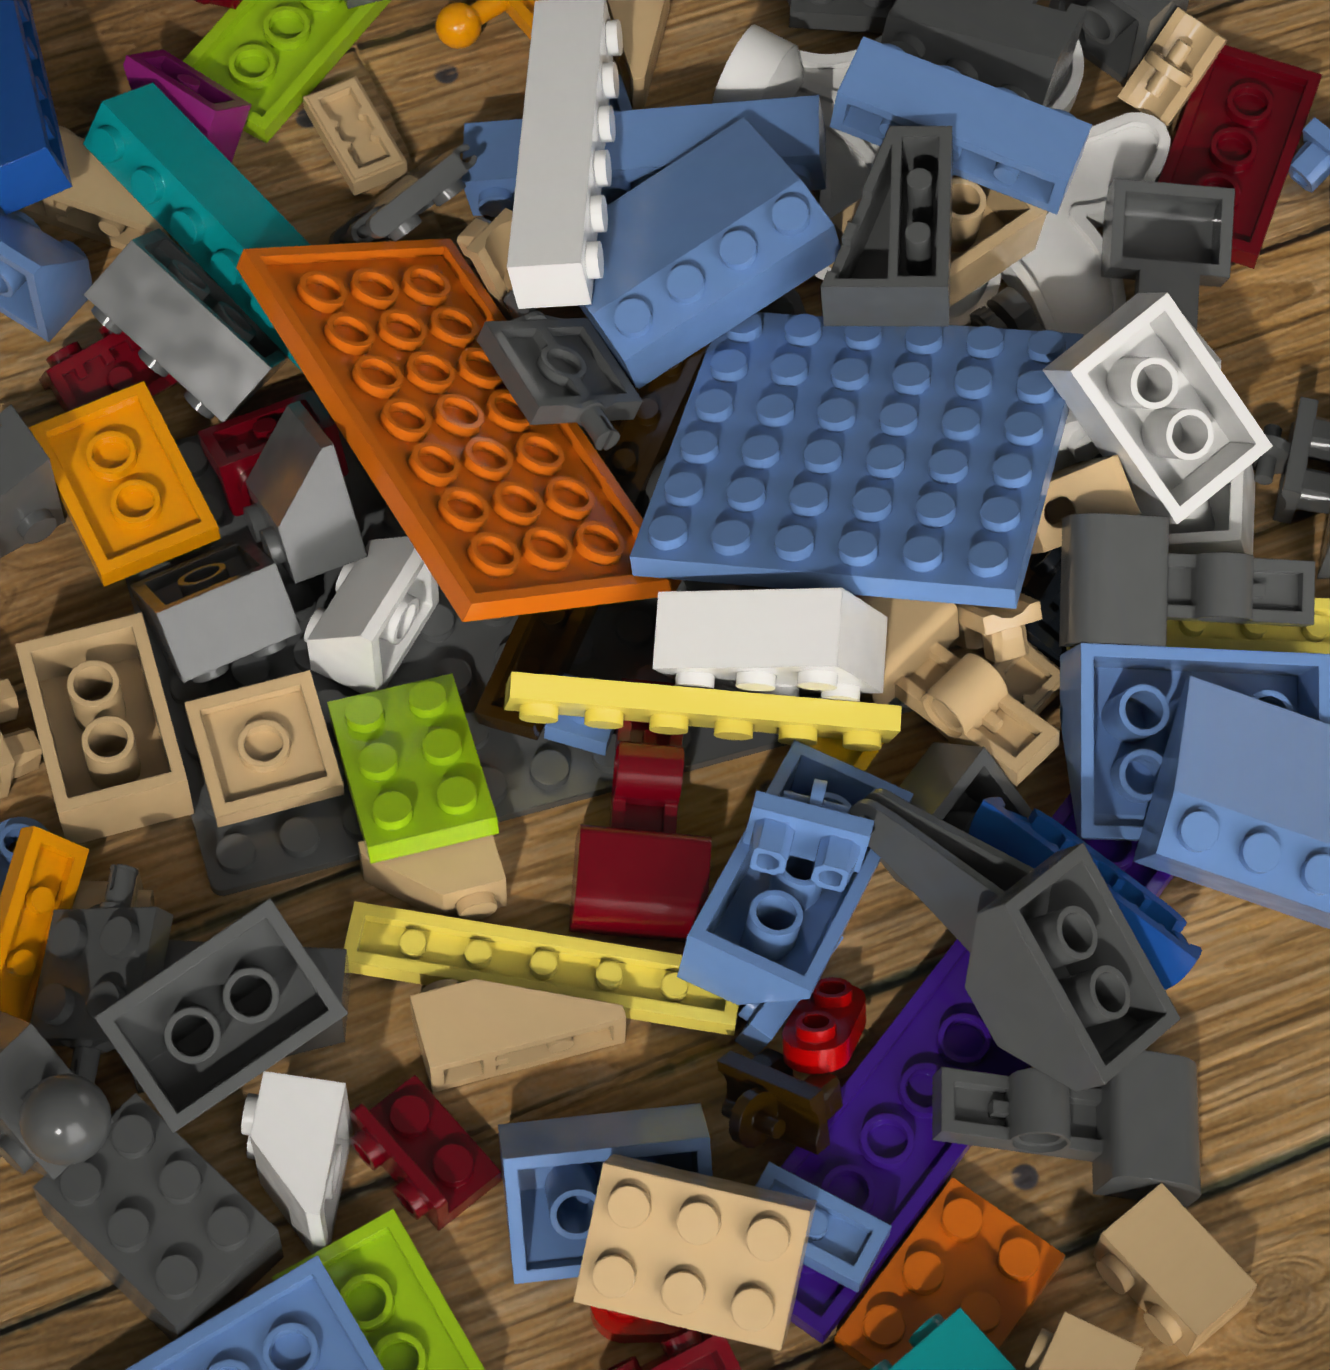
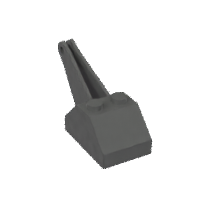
M875 789L850 808L849 814L874 820L868 846L888 864L970 952L965 989L995 1043L1001 1049L1073 1091L1079 1092L1105 1085L1181 1019L1084 843L1055 852L1034 869L910 804L886 789Z

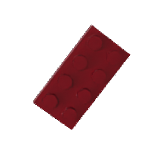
M1225 45L1188 100L1158 182L1234 188L1231 262L1254 269L1285 184L1292 159L1302 136L1303 128L1318 91L1322 74Z

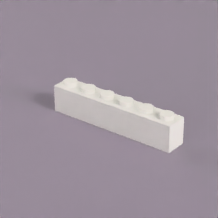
M538 0L534 4L507 270L518 309L592 305L594 279H601L604 275L603 248L601 242L597 241V236L600 232H607L608 228L607 203L605 196L601 195L602 187H610L612 181L611 159L609 151L605 150V144L615 141V116L613 107L609 105V99H616L619 96L618 69L616 62H613V56H621L623 51L621 23L619 19L610 20L606 0Z

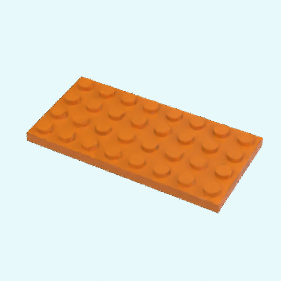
M451 238L243 249L236 266L237 270L462 622L658 598V592L676 591L682 580L633 576L630 554L643 518L578 423L529 424L477 342L485 321L507 320Z

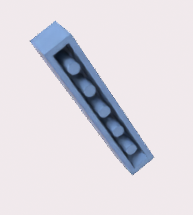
M819 95L614 111L615 141L605 144V150L609 151L611 159L612 181L610 187H602L601 195L605 196L607 205L743 117L748 120L799 176L809 191L826 189V128ZM522 119L464 123L463 144L469 145V150L463 152V159L472 155L477 156L475 165L462 176V180L466 185L464 191L473 216L487 215L497 217L505 208L513 211Z

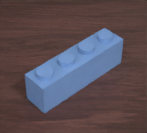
M863 36L837 92L830 127L881 146L889 126H952L953 175L1057 215L1081 160L1092 124L1077 119L1067 111L1051 109L1022 98L1010 89L994 87L962 75L958 70L950 66L936 65L905 53L901 48L893 44L879 43Z

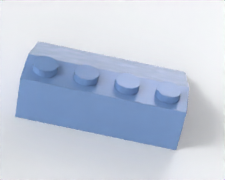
M743 117L607 205V232H600L597 236V241L601 242L603 248L604 275L601 279H594L592 305L579 306L636 388L640 389L834 263L841 246L833 222L803 181L748 120Z
M1080 643L1061 654L1060 723L1077 837L1094 840L1139 841L1186 677L1193 676L1330 724V654Z
M1193 676L1186 677L1133 862L1330 929V724Z

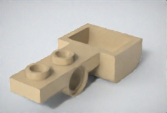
M856 595V597L888 617L883 693L860 694V702L888 704L896 697L958 744L985 747L1010 782L1016 787L1059 746V730L1010 696L1003 678L989 662L972 653H968L960 659L946 649L959 637L958 609L955 604Z

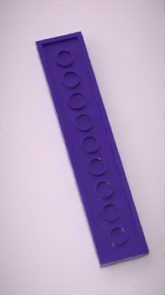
M1070 793L1051 818L1077 836ZM1081 839L1158 897L1174 877L1173 875L1133 862L1139 841ZM958 939L841 1088L843 1106L827 1120L830 1145L818 1155L796 1146L780 1167L892 1226L885 1245L858 1293L803 1264L791 1322L821 1344L826 1341L972 1146L932 1140V1076L941 1067L1010 1076L1016 1071L1031 1068L1029 1064L998 1047L965 989L970 952Z

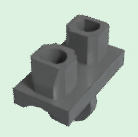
M1300 397L1295 422L1291 423L1288 441L1281 438L1282 428L1280 426L1268 424L1264 427L1263 432L1273 447L1254 461L1252 467L1256 471L1254 480L1262 485L1271 484L1274 474H1281L1273 521L1291 524L1296 509L1329 514L1330 473L1306 468L1308 458L1330 463V420L1316 416L1319 400Z

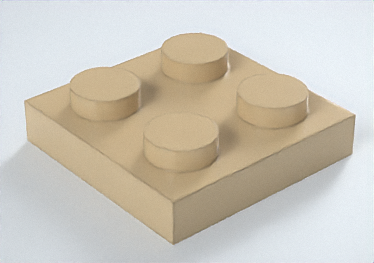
M310 670L184 702L218 828L344 795L343 781Z

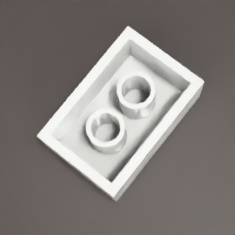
M1168 292L1137 293L1043 369L1045 375L1061 398L1066 401V405L1101 455L1105 457L1118 454L1138 508L1145 516L1169 517V524H1179L1273 447Z
M844 588L658 592L653 669L675 680V686L799 697V694H821V699L860 702V694L883 693L888 617Z

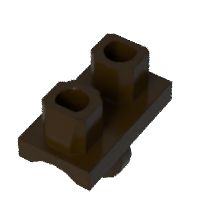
M770 1048L764 1049L753 1059L733 1051H728L717 1060L718 1071L724 1075L727 1082V1094L721 1113L724 1117L729 1118V1133L734 1142L746 1148H756L763 1144L770 1136L775 1139H782L816 1155L830 1145L827 1120L843 1106L840 1081L837 1076L824 1073L811 1074L803 1081L794 1077L793 1069L784 1062L783 1054Z

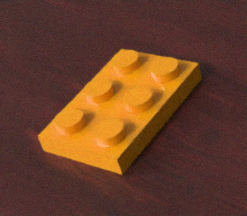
M144 381L28 427L50 458L58 495L104 587L221 539L219 526Z

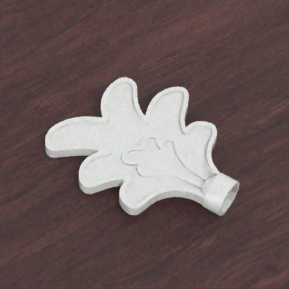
M753 24L746 30L732 51L719 78L712 103L819 95L826 128V189L815 190L816 201L827 216L832 218L863 197L862 189L881 147L830 127L837 92L857 49L837 54L806 52L799 50L796 44ZM883 34L875 41L881 43ZM1079 39L1067 75L1048 108L1070 112L1074 105L1084 72L1083 50ZM1129 112L1092 126L1081 160L1058 214L1049 212L1046 215L1036 248L951 306L949 325L971 326L972 321L969 315L983 306L988 308L986 303L998 293L1001 278L1009 287L1017 290L1032 306L1038 322L1046 330L1078 333L1085 336L1125 304L1126 296L1123 280L1101 277L1103 237L1096 228L1102 227L1104 224L1107 193L1115 178L1158 182L1170 148L1171 138L1166 125L1155 116L1142 112ZM828 266L815 274V276L824 280L827 270L831 271V268Z

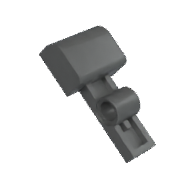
M1115 178L1109 187L1104 211L1101 277L1135 280L1134 296L1137 293L1168 292L1179 310L1197 331L1199 285L1222 287L1230 278L1235 189Z
M1083 513L1062 518L1059 646L1075 647L1080 643L1166 647L1167 620L1297 627L1314 625L1315 561L1254 558L1250 554L1229 552L1200 554L1169 553V517Z
M1144 1050L1105 1085L1079 1092L1073 1091L1036 1068L1023 1069L1012 1073L1010 1076L941 1067L932 1076V1140L1092 1162L1093 1194L1141 1200L1162 1183L1183 1206L1188 1207L1201 1196L1197 1064L1184 1056Z

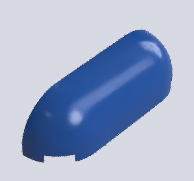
M990 797L983 800L973 817L969 835L1034 869L1055 852L1084 843L1164 989L1167 990L1173 987L1189 973L1199 959L1202 950L1199 946L1189 945L1181 934L1187 922L1177 911L1047 814L1034 808L1027 818L1004 808L1005 803L1001 797Z

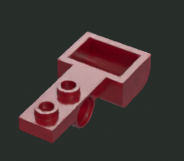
M622 678L621 680L625 682L675 686V683L628 678ZM624 721L623 727L616 729L609 827L580 824L575 841L569 932L686 942L693 924L708 899L712 838L711 836L676 833L678 804L684 771L683 734L668 735L651 732L649 730V723Z

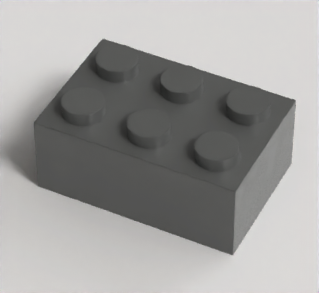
M135 1093L111 1115L114 1122L111 1124L109 1136L102 1148L93 1157L84 1162L69 1165L55 1180L44 1176L33 1186L43 1215L171 1341H174L233 1306L284 1255L278 1229L177 1132L173 1133L167 1123Z

